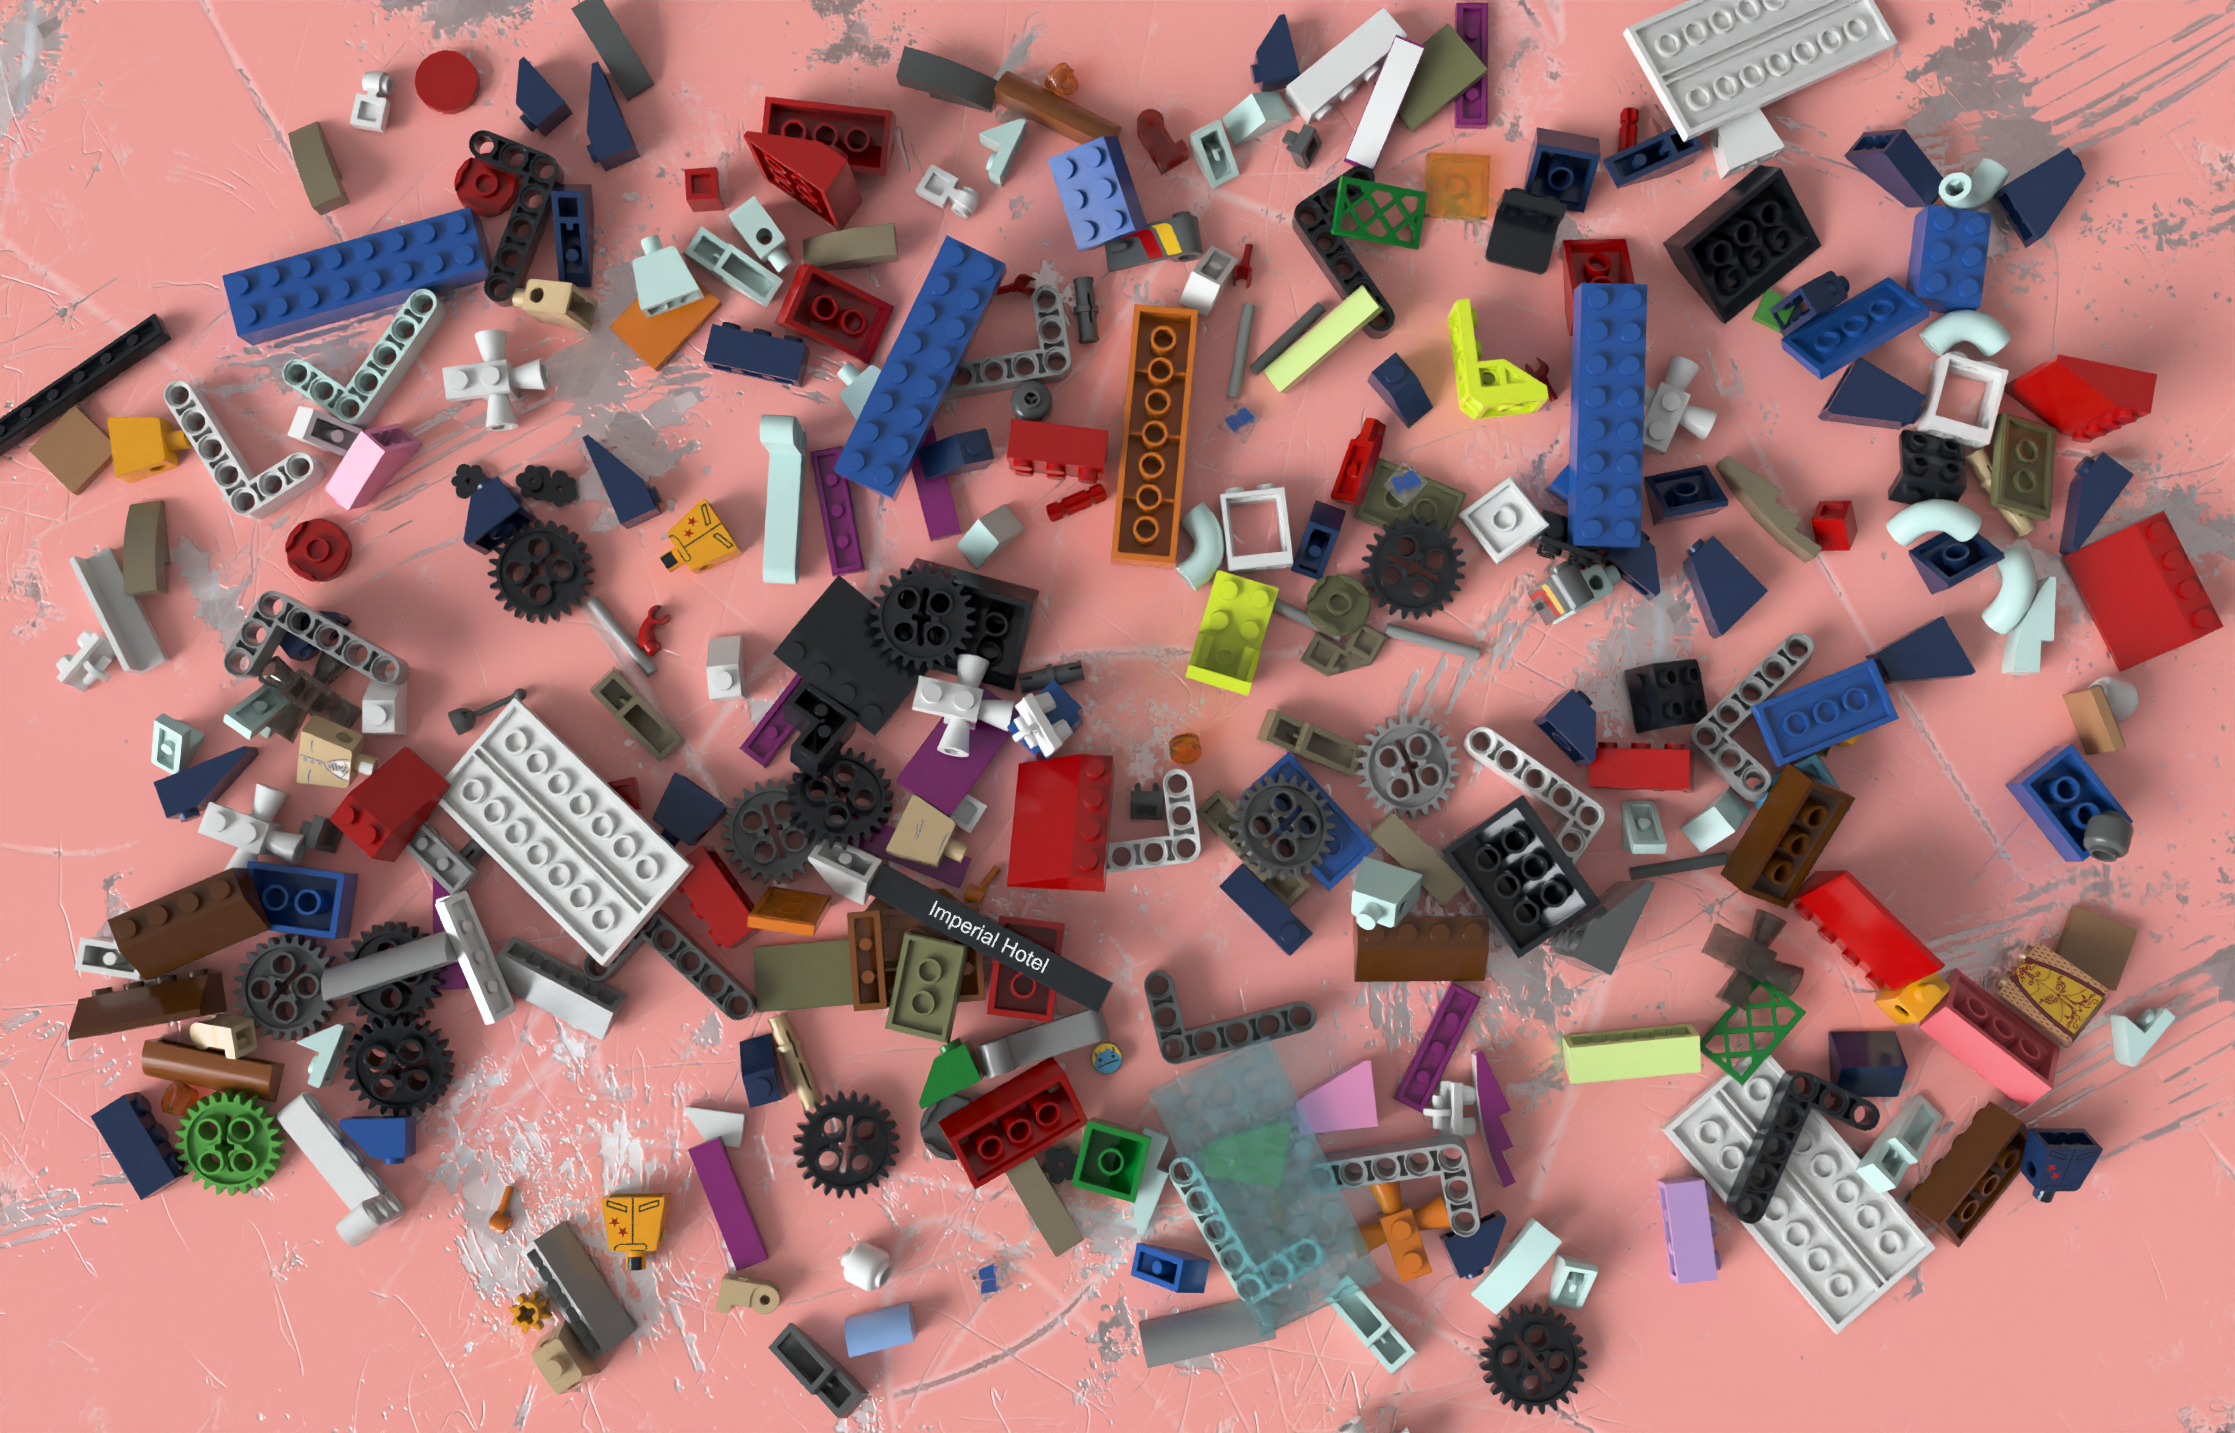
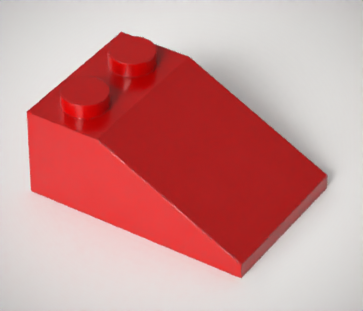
M1626 239L1563 240L1564 300L1569 336H1573L1574 290L1581 283L1635 284Z
M812 264L799 265L775 324L806 339L869 364L894 306Z
M405 746L348 793L329 820L370 858L395 862L451 787V784L413 750Z

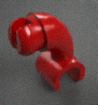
M654 605L649 609L648 617L643 621L638 633V643L641 649L650 656L655 655L661 649V643L656 640L654 634V627L657 624L665 625L670 621L669 614L665 615L660 621L656 619L655 614L662 607L660 605Z

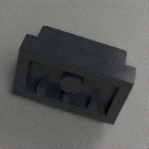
M1545 509L1542 510L1541 515L1548 522L1550 528L1531 541L1529 547L1537 549V555L1552 560L1555 557L1567 559L1569 566L1576 563L1580 570H1585L1586 567L1591 568L1596 564L1602 563L1604 556L1597 554L1598 549H1581L1567 544L1568 517Z

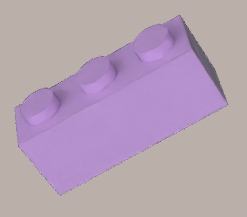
M1698 1176L1657 1180L1670 1279L1677 1284L1718 1280L1717 1270L1721 1269V1261L1718 1251L1714 1250L1712 1237L1716 1236V1224L1714 1218L1709 1216L1708 1204L1712 1203L1709 1184H1705V1180Z

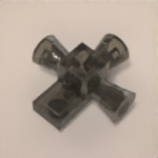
M322 651L312 675H310L301 668L295 672L280 656L272 657L262 668L258 681L282 691L280 695L290 704L265 726L293 744L307 714L311 717L313 715L320 716L350 729L361 715L362 710L329 688L350 666Z
M1756 909L1750 938L1718 923L1714 924L1701 953L1723 963V967L1733 971L1732 975L1715 997L1737 1009L1746 1011L1753 981L1764 982L1766 979L1788 997L1797 990L1803 978L1804 968L1775 960L1777 952L1769 949L1770 945L1786 926L1787 922L1767 911Z

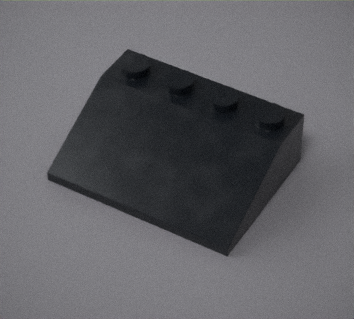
M1763 165L1756 167L1663 243L1678 271L1724 324L1822 246L1782 169Z
M915 558L908 569L910 575L912 574L913 565L918 564L921 573H923L926 565L932 564L933 574H936L940 567H944V578L947 579L955 573L956 579L953 584L955 586L962 583L966 584L961 593L963 596L973 595V598L966 602L967 607L977 608L976 611L968 614V618L977 621V624L967 626V630L974 634L973 638L963 637L962 639L968 646L967 649L963 650L956 647L955 650L958 655H975L989 661L988 668L981 682L1013 691L1033 621L1039 590ZM925 588L923 591V611L916 614V618L922 621L918 640L923 644L924 624L931 620V615L926 614L929 597L928 588ZM905 590L902 595V603L906 607L913 608L917 603L916 594L911 590ZM939 593L934 598V606L938 611L945 612L949 608L950 602L946 595ZM902 622L900 624L912 635L914 634V630L909 623ZM934 626L931 629L930 637L935 643L943 644L946 639V632L942 627ZM947 654V665L942 666L938 660L935 662L934 670L958 675V658L954 660Z
M838 575L773 654L808 683L856 715L857 722L875 736L916 687L919 676H925L929 668L926 661H924L921 669L916 670L914 660H911L904 667L903 656L900 655L897 659L891 660L894 650L892 648L885 651L881 650L882 646L886 643L885 639L875 640L874 638L881 632L880 627H871L870 625L874 621L879 620V616L870 613V610L879 607ZM899 625L898 633L900 637L910 640L913 635ZM918 640V644L923 646V643Z
M1521 795L1469 828L1442 848L1445 857L1518 958L1601 904L1524 795Z

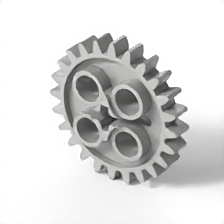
M1398 715L1397 724L1392 718H1385L1386 728L1380 724H1375L1376 735L1365 733V737L1370 743L1368 745H1358V748L1365 753L1363 757H1355L1354 759L1362 763V768L1355 770L1354 774L1363 775L1364 777L1357 786L1368 787L1369 790L1363 797L1365 799L1376 798L1372 805L1373 808L1378 809L1384 804L1383 814L1385 815L1390 811L1393 812L1395 809V814L1400 819L1404 817L1405 811H1407L1410 819H1416L1417 810L1423 816H1428V806L1430 805L1437 810L1440 809L1437 799L1449 800L1450 798L1445 793V789L1456 788L1449 780L1450 777H1456L1460 774L1451 770L1452 765L1460 762L1459 759L1450 757V754L1457 748L1456 746H1446L1451 737L1450 735H1438L1442 726L1435 725L1429 729V718H1424L1420 724L1418 715H1411L1408 723L1405 715ZM1418 737L1422 742V749L1418 754L1414 755L1409 745L1413 738ZM1396 740H1399L1400 743H1401L1400 746H1401L1402 754H1401V752L1399 751V749L1396 747V744H1395V741H1396ZM1385 749H1389L1393 754V760L1388 766H1383L1380 762V754ZM1405 761L1412 762L1413 766L1408 768L1409 773L1402 772L1401 767L1405 766ZM1426 767H1430L1434 774L1433 780L1429 784H1424L1421 780V773ZM1397 779H1401L1404 783V791L1399 796H1395L1391 790L1393 782ZM1412 780L1418 787L1419 791L1417 794L1413 791Z

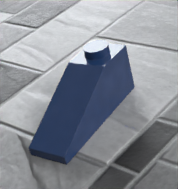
M597 61L592 63L587 120V135L591 144L586 147L594 164L600 162L605 171H608L641 156L606 74Z
M1674 127L1609 156L1603 162L1617 189L1663 177L1691 165L1698 158L1704 147L1698 136L1683 142Z
M559 184L551 190L559 282L573 283L577 287H591L594 240L592 184Z
M589 435L582 437L622 526L629 529L662 514L659 504L663 503V500L655 485L650 487L646 481Z
M2100 452L2092 457H2084L2074 469L2077 474L2069 486L2059 552L2063 555L2080 549L2134 475L2104 452Z
M243 746L153 782L166 818L180 819L181 822H188L201 816L200 811L207 809L209 802H216L260 754L258 748Z
M1243 864L1219 886L1287 956H1291L1313 934Z

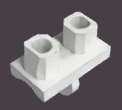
M84 630L77 638V644L81 649L76 655H63L56 663L60 670V674L56 678L61 683L71 685L82 692H85L97 678L108 682L112 676L106 670V667L116 655L108 638L88 630Z
M1049 692L1036 696L1030 693L1015 705L1021 715L1014 719L1015 724L1020 730L1012 736L1015 743L1025 739L1030 749L1039 745L1045 757H1048L1056 752L1063 745L1062 743L1073 734V731L1064 719L1053 725L1047 719L1045 714L1056 708L1055 701Z
M1439 1081L1438 1095H1433V1107L1423 1108V1115L1433 1116V1128L1439 1129V1136L1457 1134L1462 1138H1466L1476 1134L1474 1118L1463 1117V1105H1474L1476 1101L1475 1088L1463 1085L1461 1082Z

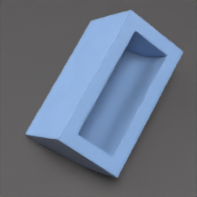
M910 1301L846 1317L845 1339L849 1358L914 1342L917 1336Z

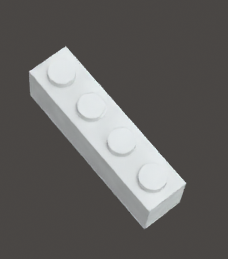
M1382 8L1288 84L1285 92L1286 100L1308 125L1316 119L1319 122L1332 112V106L1340 99L1343 102L1347 101L1357 91L1356 87L1365 80L1368 83L1380 73V67L1386 60L1395 36L1399 35L1407 39L1408 35L1387 10Z

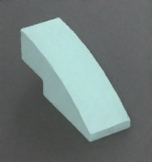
M702 226L682 254V256L764 307H767L784 281L732 244L728 245Z
M2047 577L2037 581L2036 592L2028 611L2008 633L2003 652L2001 674L2031 675L2040 672L2041 644L2054 641L2056 577Z
M1921 1094L1915 1096L1879 1135L1855 1170L1878 1194L1896 1188L1908 1166L1919 1162L1943 1116Z
M1145 1124L1141 1133L1152 1137L1136 1202L1133 1203L1137 1233L1143 1236L1169 1174L1168 1169L1158 1166L1169 1136Z
M1531 1217L1512 1243L1509 1241L1471 1290L1470 1294L1497 1315L1537 1274L1562 1241Z
M1348 1274L1323 1296L1391 1375L1394 1376L1418 1354Z

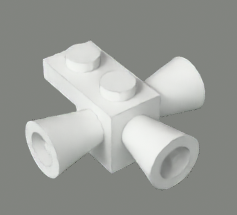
M484 330L477 332L474 336L483 362L442 368L446 400L455 402L483 398L488 402L486 430L508 431L516 429L519 426L510 400L520 399L519 388L548 390V374L545 363L540 358L514 367L505 359L506 331Z
M1671 356L1665 382H1661L1654 389L1645 384L1643 447L1660 455L1666 453L1678 423L1701 440H1704L1717 417V411L1687 405L1691 395L1684 391L1700 370V367L1693 361L1679 356Z
M958 655L957 684L919 676L912 710L943 716V723L948 724L938 745V751L951 756L968 757L970 729L975 730L977 719L1008 732L1007 726L1010 724L1015 700H982L983 689H979V685L988 668V660L975 655Z
M257 783L252 814L243 813L215 802H209L197 833L238 847L224 871L230 868H247L248 861H258V855L276 854L293 866L300 863L308 848L304 846L307 835L282 832L285 825L272 821L289 793L275 787Z

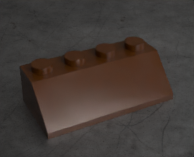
M1787 763L1720 874L1743 893L1787 909L1856 798L1816 775Z
M230 868L107 920L119 951L146 981L271 929L248 868Z
M1405 916L1396 927L1390 928L1377 923L1371 930L1360 927L1357 923V917H1353L1354 982L1484 981L1489 953L1488 916Z
M208 969L187 972L188 978L177 980L176 975L155 978L156 984L145 986L144 981L123 984L124 991L113 992L112 987L91 990L92 997L78 1000L68 1032L69 1040L102 1036L227 1012L222 973L209 974Z
M1989 1101L1985 1108H1981L1975 1113L1972 1123L1964 1133H1960L1954 1139L1952 1148L1944 1158H1940L1934 1163L1931 1174L1927 1179L1913 1189L1908 1203L1920 1217L1959 1248L2021 1172L2020 1167L2029 1130L2021 1120Z

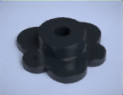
M461 464L457 467V476L452 478L451 483L456 487L457 496L461 499H467L477 491V486L482 481L488 479V477L482 473V468L479 465L470 467L467 464Z
M528 465L525 468V472L518 474L516 484L522 488V496L526 498L532 497L537 501L543 500L542 491L546 488L543 485V480L546 477H550V470L545 466L536 468L533 465Z
M556 470L552 474V478L546 477L543 480V485L546 488L542 491V498L546 502H553L557 507L564 506L565 502H573L577 498V491L574 489L577 482L573 477H568L567 473L563 470Z
M1067 1146L1061 1147L1060 1150L1055 1147L1049 1148L1045 1154L1047 1161L1044 1162L1042 1168L1046 1173H1049L1051 1182L1060 1184L1064 1179L1072 1180L1078 1156L1071 1154V1150ZM1060 1161L1064 1163L1063 1167L1058 1165Z

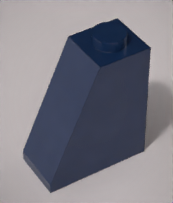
M1905 129L1864 132L1844 155L1849 162L1907 208L1926 207L1928 204L1932 205L1939 198V186L1944 178Z
M2068 147L2006 184L1993 196L2025 248L2045 236L2086 173L2082 168L2081 160Z
M1860 357L1848 365L1818 418L1823 421L1900 430L1908 424L1913 425L1923 413L1924 408L1921 407V404L1926 396Z
M1712 536L1705 541L1699 538L1686 550L1690 556L1682 563L1709 635L1715 639L1724 635L1768 590Z
M1944 616L1924 623L1865 656L1867 660L1874 658L1884 684L1956 679L1972 675L1976 672Z

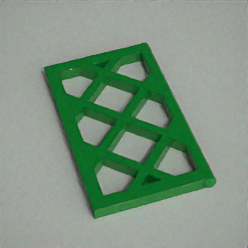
M1340 176L1331 234L1418 250L1427 192ZM1347 184L1358 186L1363 192L1352 203L1346 196ZM1376 190L1389 192L1392 200L1381 209L1372 196V193ZM1405 196L1418 198L1416 210L1409 214L1401 200ZM1367 199L1375 214L1365 222H1362L1354 208ZM1396 204L1405 219L1392 228L1384 213ZM1347 213L1351 215L1357 225L1354 231L1341 229L1342 217ZM1378 218L1387 231L1383 237L1371 235L1367 230V227ZM1407 224L1413 231L1411 242L1400 240L1396 235Z
M1758 975L1700 1041V1052L1743 1086L1804 1017L1806 1011L1767 982L1763 976ZM1760 985L1769 992L1770 1002L1750 1003L1749 996ZM1777 1007H1788L1796 1013L1786 1025H1778ZM1771 1008L1773 1025L1753 1027L1751 1009ZM1737 1010H1746L1748 1027L1728 1028L1727 1021ZM1773 1032L1774 1039L1764 1050L1755 1051L1753 1033ZM1748 1033L1750 1051L1730 1052L1728 1034ZM1715 1035L1724 1036L1725 1052L1713 1053L1705 1046ZM1751 1057L1752 1064L1740 1075L1732 1068L1731 1058Z

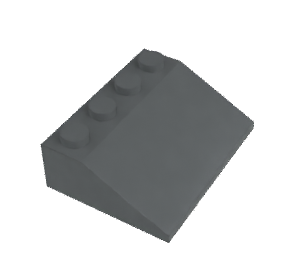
M1650 880L1618 881L1597 897L1601 904L1549 938L1547 945L1551 946L1548 954L1582 971L1612 976L1655 883Z

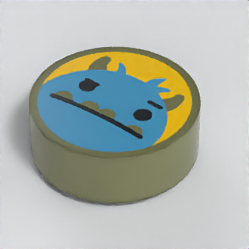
M1104 1041L1098 1043L1093 1048L1090 1060L1097 1072L1110 1075L1121 1067L1123 1054L1117 1044Z

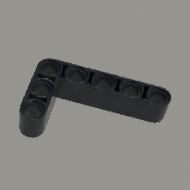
M480 130L475 132L469 140L470 151L478 161L485 166L524 180L484 283L485 294L490 300L501 307H509L513 305L512 296L514 290L522 288L552 212L551 190L559 184H563L564 172L552 156L490 131ZM493 142L494 147L489 154H480V147L484 143ZM523 154L524 161L521 165L516 167L510 166L512 156ZM553 166L554 173L551 177L546 179L540 177L542 168ZM535 195L543 196L541 206L538 208L529 207L531 197ZM525 224L531 225L530 235L525 238H519L517 235L518 229ZM519 254V264L512 268L507 267L506 260L508 256ZM507 283L509 287L508 293L504 297H496L495 288L499 284Z
M1364 165L1352 167L1340 175L1375 182L1373 171ZM1339 176L1296 206L1292 218V227L1342 301L1361 285H1364L1384 310L1377 316L1383 317L1387 325L1385 327H1376L1370 321L1362 329L1370 338L1382 339L1389 334L1394 324L1395 314L1393 309L1342 236L1331 234L1335 206H1330L1325 199L1329 196L1337 197ZM1347 184L1346 196L1352 203L1363 192L1361 189ZM1308 213L1314 217L1315 221L1311 224H1306L1300 220L1299 216ZM1327 239L1332 243L1333 247L1329 250L1321 249L1317 241ZM1339 264H1344L1350 268L1351 273L1342 276L1336 272L1335 267Z
M1795 1069L1785 1072L1780 1078L1727 1197L1726 1206L1728 1212L1733 1217L1748 1224L1756 1223L1762 1219L1811 1109L1847 1126L1867 1131L1875 1128L1879 1123L1880 1113L1876 1105L1811 1073ZM1799 1077H1802L1805 1082L1804 1090L1796 1094L1793 1087L1794 1082ZM1832 1091L1835 1096L1834 1104L1826 1108L1824 1097ZM1862 1106L1865 1111L1864 1118L1860 1122H1856L1854 1118L1855 1110ZM1789 1107L1792 1114L1791 1119L1786 1124H1782L1780 1114L1783 1109ZM1776 1137L1778 1149L1774 1153L1769 1154L1766 1148L1767 1143L1770 1139ZM1763 1168L1765 1172L1764 1180L1759 1184H1755L1753 1174L1757 1169ZM1749 1198L1752 1204L1751 1209L1746 1214H1741L1739 1209L1740 1203L1744 1199Z

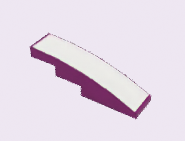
M1399 35L1395 36L1345 156V163L1352 166L1364 165L1374 171L1425 50V46Z
M1476 1048L1471 1051L1472 1087L1475 1088L1476 1101L1474 1102L1476 1117L1488 1159L1498 1183L1505 1188L1516 1183L1502 1154L1503 1151L1513 1147V1144L1499 1116L1511 1111L1483 1051Z

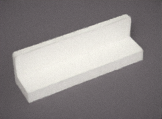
M108 547L87 559L78 556L69 558V562L124 672L142 676L169 662L170 660L139 597H132L124 592L123 565L115 549Z
M464 890L437 899L435 907L486 1025L495 1023L517 1009L469 895Z

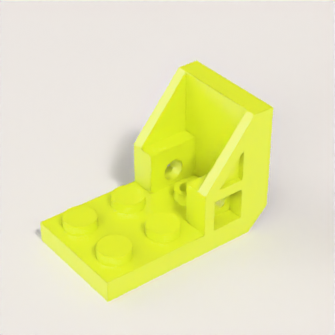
M1470 298L1456 300L1447 316L1459 409L1473 420L1537 413L1549 399L1547 386L1505 359L1478 362V359L1482 357L1480 340H1475L1474 328L1477 327L1476 309L1471 308Z
M1217 570L1185 677L1248 696L1279 588Z

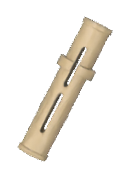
M1982 447L1965 457V461H1967L1979 479L1978 485L1980 488H1985L1990 495L1993 463ZM1999 509L2017 538L2030 533L2036 528V525L2029 517Z
M784 1012L768 1019L767 1022L778 1045L775 1049L784 1059L803 1106V1111L814 1107L813 1102L815 1100L820 1104L823 1103V1100L818 1093L801 1051L800 1045H802L800 1038H796L788 1019V1014Z

